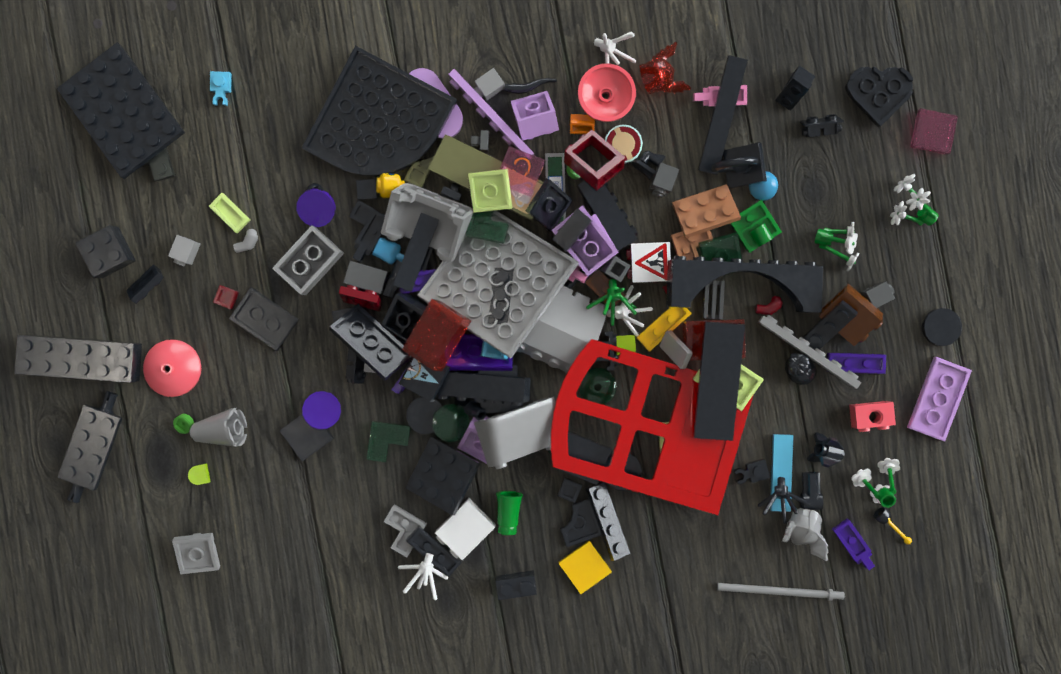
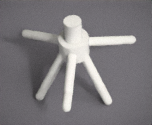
M632 32L612 40L607 39V35L604 33L603 40L595 39L594 45L600 47L602 52H605V64H609V56L617 65L620 64L613 52L632 63H636L635 59L615 49L617 42L634 37Z
M633 285L629 287L625 296L626 299L629 298L634 288ZM640 292L637 293L635 296H633L632 298H630L627 302H628L629 304H631V303H632L633 301H635L639 296H641V293H640ZM622 302L620 306H615L616 319H622L637 337L639 334L631 323L640 327H644V324L628 317V314L632 312ZM636 308L634 310L636 312L652 311L653 308ZM611 309L607 311V317H611Z
M426 553L425 559L420 565L398 566V569H419L403 590V593H407L421 575L417 589L421 588L422 583L424 586H427L429 577L433 599L437 600L432 572L445 580L448 579V576L433 568V554Z

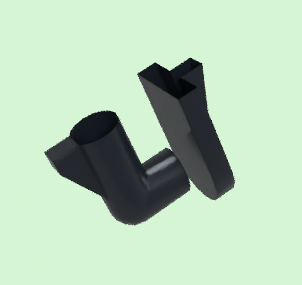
M645 151L639 160L634 159L632 161V166L650 180L656 171L646 165L649 161L658 167L666 156Z

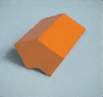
M571 114L570 134H587L591 130L594 131L595 119L589 115Z

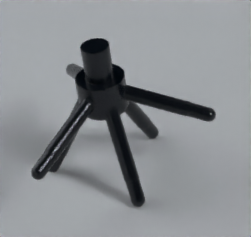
M784 477L777 478V486L774 487V493L758 504V507H761L769 502L762 512L763 515H766L775 499H780L784 524L787 522L785 499L794 514H798V511L791 498L810 506V502L788 491V487L785 486Z

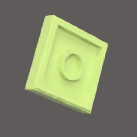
M508 169L468 173L473 213L513 208Z

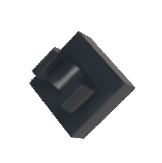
M453 183L450 189L444 186L441 196L460 203L462 195L459 193L460 185Z

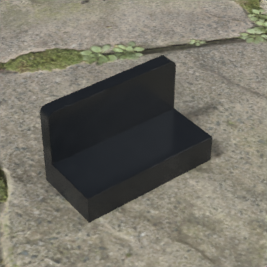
M577 208L554 236L553 240L564 248L565 252H568L593 220Z

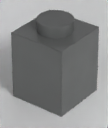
M613 256L599 270L621 282L631 265Z
M887 281L880 282L860 292L876 308L895 299L893 295L895 293L894 289Z

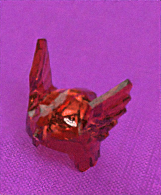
M677 42L661 49L659 53L652 57L651 61L639 65L641 78L648 94L659 91L676 93L691 90V87L684 81L673 82L675 69L667 59L675 54Z

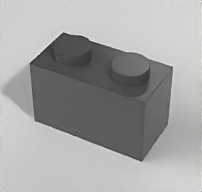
M660 163L656 168L648 189L652 191V195L661 198L667 196L672 191L679 169L664 163Z
M350 261L344 283L355 286L358 290L363 288L372 290L377 295L378 293L383 294L389 272Z

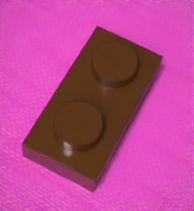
M597 269L585 284L601 298L607 294L609 279ZM621 300L615 301V306H616Z

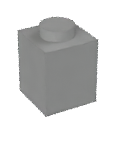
M494 68L475 80V91L481 98L484 97L486 101L505 89V83Z
M176 235L168 256L174 258L173 262L182 266H185V264L192 265L201 243Z

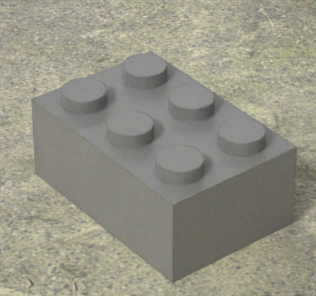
M311 225L272 269L301 295H307L343 256L344 252L319 229Z

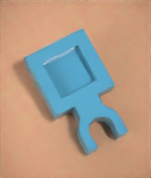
M210 71V91L216 92L213 97V105L218 106L220 98L223 99V105L228 106L225 93H231L232 74L230 72Z

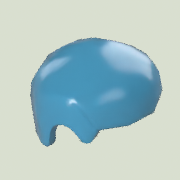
M766 171V182L749 185L750 194L755 199L765 201L771 199L776 194L778 181L771 172Z

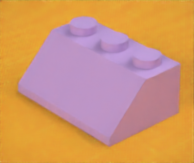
M581 206L579 210H581L585 215H587L591 220H593V218L586 211V209L583 206ZM571 215L567 217L564 221H562L559 225H557L554 229H552L555 235L566 223V221L571 217ZM593 220L568 252L578 261V265L585 274L589 276L615 256L618 250Z

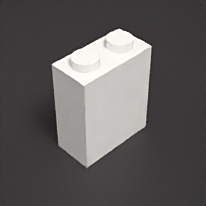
M468 498L458 508L456 514L451 515L436 530L435 534L441 544H446L450 548L449 551L455 558L459 557L463 560L495 528L496 524Z

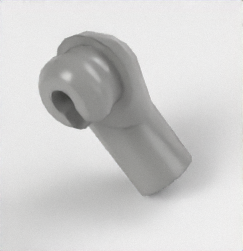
M247 230L243 242L233 244L236 253L254 248L258 240L256 230Z

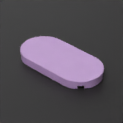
M419 68L409 73L450 95L433 71ZM457 104L438 138L443 139L445 134L454 137L460 132L463 124V115Z

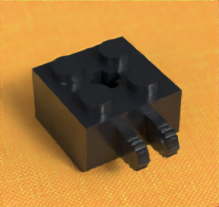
M399 293L395 295L382 322V326L392 333L397 340L401 339L400 342L406 348L408 345L411 347L422 345L437 311L409 293Z

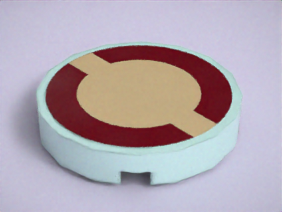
M615 126L605 137V141L626 157L625 163L636 159L642 150L643 142L641 135L632 126Z

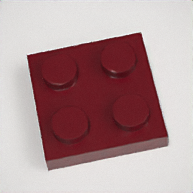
M352 285L340 287L339 295L344 303L355 306L359 304L363 308L381 311L382 302L376 292L372 290L359 291L357 287Z

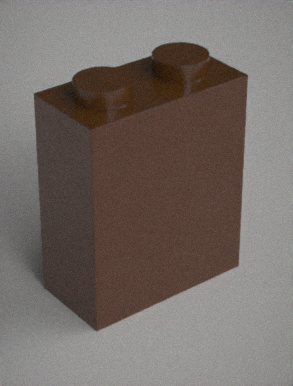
M847 284L822 308L819 317L821 319L825 317L842 300L858 312L857 316L838 333L855 346L858 342H864L869 336L868 333L872 330L876 331L882 325L883 313L852 286Z

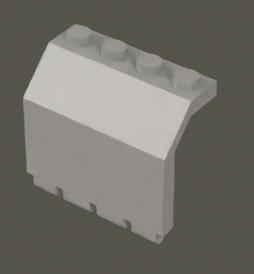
M563 286L517 349V352L530 355L531 358L541 360L550 367L563 370L567 374L573 361L590 339L598 341L606 315H603L604 304L599 303L590 309H586V306L590 304V298L578 292L573 296V290Z

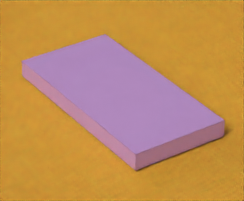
M934 357L907 428L945 442L972 370Z

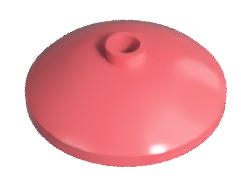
M606 63L592 67L583 75L578 87V99L584 112L591 118L602 122H612L624 117L631 110L636 98V87L632 77L625 69L614 64ZM606 93L609 95V98L604 99L602 95Z
M165 340L149 350L144 360L143 373L147 384L158 394L167 397L181 396L191 391L198 383L201 375V361L197 352L189 344L179 340ZM167 365L170 367L169 372L165 370Z

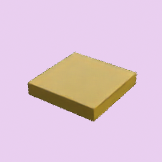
M590 540L559 561V565L580 594L612 573Z

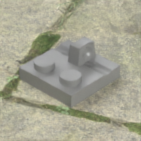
M194 533L193 535L173 538L172 543L180 574L219 570L220 562L213 533Z

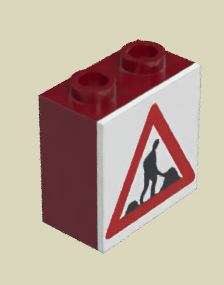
M670 242L630 244L629 249H626V259L630 260L631 265L627 271V279H631V283L667 282L668 260H671Z

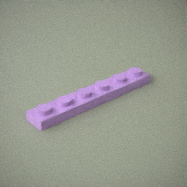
M453 69L449 73L450 84L456 90L460 88L464 93L462 95L469 104L473 102L477 106L475 110L482 118L486 116L491 121L489 125L496 132L499 130L504 135L502 139L509 146L513 144L517 149L515 152L519 157H527L529 160L533 158V151L463 77Z

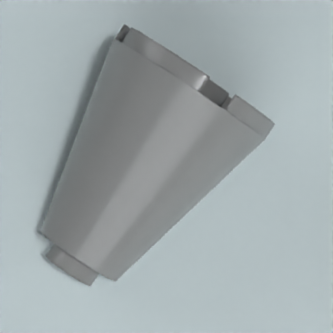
M231 408L194 423L190 428V436L195 442L234 447L242 446L247 438V434H244L247 422L241 410Z

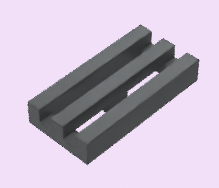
M713 280L704 287L703 318L723 319L725 281ZM709 284L712 285L711 315H708ZM717 285H719L718 315H715Z

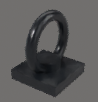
M760 142L724 150V160L714 163L711 167L713 172H726L729 189L767 181L762 143Z

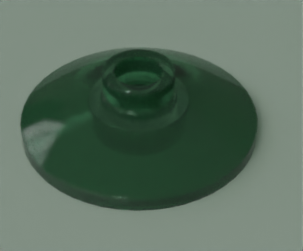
M603 368L589 369L579 386V393L585 400L604 405L610 402L616 393L615 378L609 371ZM597 383L602 386L599 391H596L594 388Z

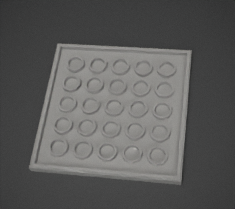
M498 211L478 212L466 230L455 259L452 262L442 261L417 296L511 359L579 263ZM495 268H503L505 271L514 269L513 281H509L504 288L506 294L511 296L510 307L508 300L505 298L504 300L507 305L502 309L505 312L509 307L508 323L497 324L498 320L495 319L494 324H488L489 315H492L489 312L490 303L494 295L492 287H498L504 283H493L494 275L499 272L495 271ZM512 284L511 294L507 292V287ZM497 299L493 302L494 309L496 308Z

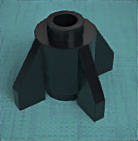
M817 432L814 434L815 442L817 443L814 447V453L807 457L808 461L821 462L822 466L830 467L839 463L844 458L843 446L836 438H827Z

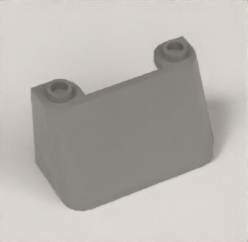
M404 183L392 190L381 234L394 241L404 236L411 239L420 214L424 213L439 219L429 247L437 249L436 254L440 260L452 262L457 255L472 218L473 209L413 184Z
M554 397L542 398L515 410L474 422L488 467L501 469L506 467L507 462L544 448L550 450L552 415L556 403Z

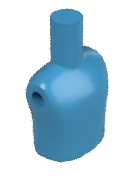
M380 237L372 253L373 256L382 259L388 264H393L396 260L402 262L404 255L400 253L401 246L382 237Z

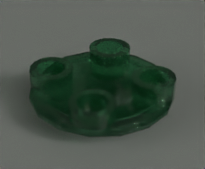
M455 404L444 405L433 414V430L436 436L443 441H458L463 438L470 425L469 416L464 412V409Z

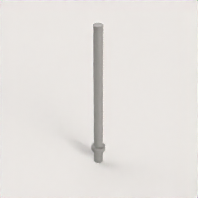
M717 583V591L827 598L828 601H833V599L844 600L845 597L844 592L833 591V589L825 591Z

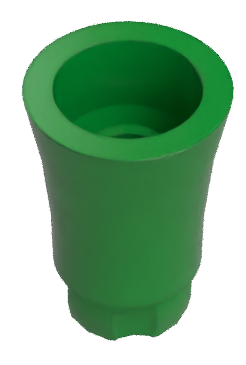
M499 491L496 493L498 533L501 535H515L523 494L516 491Z

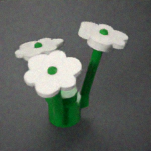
M851 222V226H847V230L818 229L815 244H819V248L825 249L846 260V265L849 266L846 271H849L853 264L856 263L859 255L857 252L855 256L851 255L849 258L827 246L831 245L832 241L843 243L845 248H847L846 252L852 254L858 238V234L854 231V222ZM831 233L847 234V239L833 237L834 234Z
M886 458L877 464L880 472L888 475L890 486L878 484L876 488H873L869 483L872 478L870 469L858 470L857 474H854L851 478L855 487H864L866 485L870 490L874 503L879 502L886 508L892 507L896 503L894 494L897 493L894 487L893 474L895 471L900 470L899 460Z

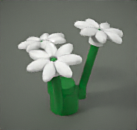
M915 174L905 176L903 181L898 182L894 191L899 193L904 188L911 193L912 199L907 200L906 204H911L910 211L917 206L919 209L917 212L918 218L907 215L904 212L907 206H903L904 202L901 201L899 205L894 206L895 212L890 214V217H892L891 225L894 223L899 225L900 219L905 218L916 222L920 226L924 223L930 226L938 219V213L926 204L930 202L926 197L931 192H924V189L920 188L918 193H916L912 189L910 183L915 181Z

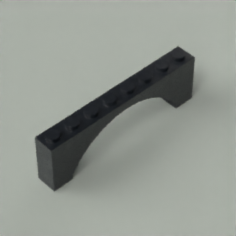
M674 256V259L668 260L666 307L689 308L695 296L713 280L731 272H750L761 275L779 286L795 305L796 312H822L823 266H816V262H804V265H798V261H786V264H779L778 260H768V264L761 263V260L750 259L749 263H744L742 259H731L730 262H724V258H712V261H705V257H693V260H686V256Z

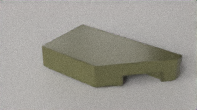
M434 156L413 163L404 181L423 188L430 174L428 168Z

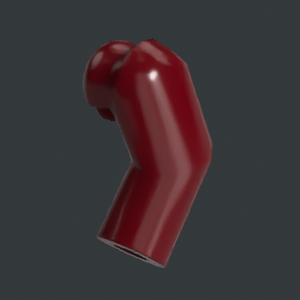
M773 296L768 305L756 304L755 313L773 315L783 305L781 297Z

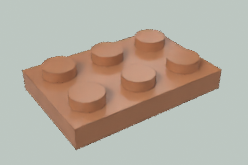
M727 184L672 202L685 238L739 221L741 218Z

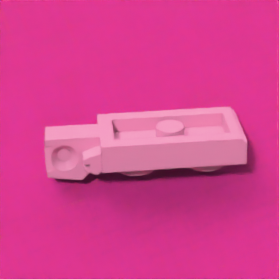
M741 85L736 105H747V85ZM720 86L703 88V93L693 94V101H703V106H715Z

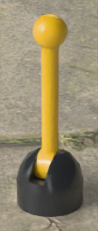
M880 507L875 511L873 517L879 523H888L904 539L905 544H911V538L906 537L890 521L891 514L885 507Z

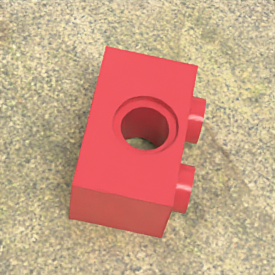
M891 401L849 405L851 427L858 429V432H867L873 427H877V430L889 429V426L896 425L894 403ZM874 412L876 418L871 422L869 415Z

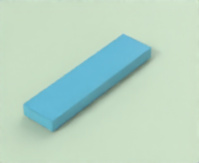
M773 434L771 494L774 493V487L777 486L778 477L785 478V486L791 492L793 435ZM776 498L770 510L782 511L781 500ZM785 499L786 512H791V507Z

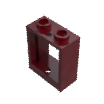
M593 130L583 134L573 145L570 144L564 151V163L596 191L623 170L626 158ZM590 144L610 160L597 172L577 156Z

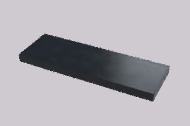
M707 321L704 323L694 438L733 441L745 333L744 324Z

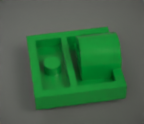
M762 200L741 212L739 221L730 223L748 253L782 232Z

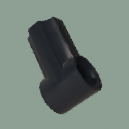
M802 472V493L800 498L810 502V506L800 502L802 509H823L819 472Z

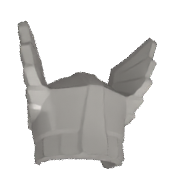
M802 508L797 509L798 514L792 512L782 541L788 542L791 538L792 543L795 545L809 544L812 555L827 561V554L829 553L827 549L828 544L823 535L820 534L821 516L814 510Z

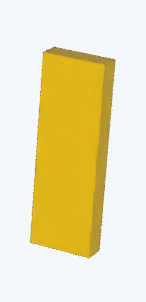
M669 307L636 338L650 352L662 341L666 331H673L692 313L688 308Z

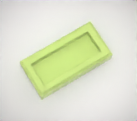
M221 193L209 205L235 233H239L251 220L224 193Z

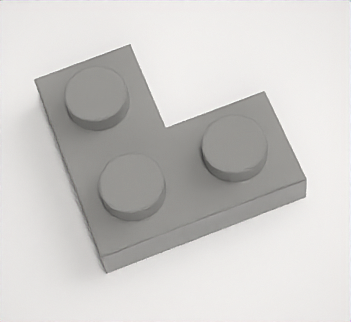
M395 504L384 520L386 524L400 531L391 549L408 557L413 547L406 542V539L418 526L424 529L427 524Z

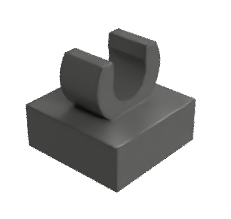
M481 130V137L471 136V146H480L481 152L489 153V131Z

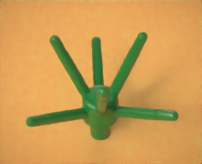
M615 279L608 281L609 288L606 295L586 306V309H590L607 299L603 315L607 314L611 303V326L614 325L615 301L621 300L634 315L637 314L634 310L636 305L633 303L629 304L627 302L628 299L621 295V292L625 289L617 287Z

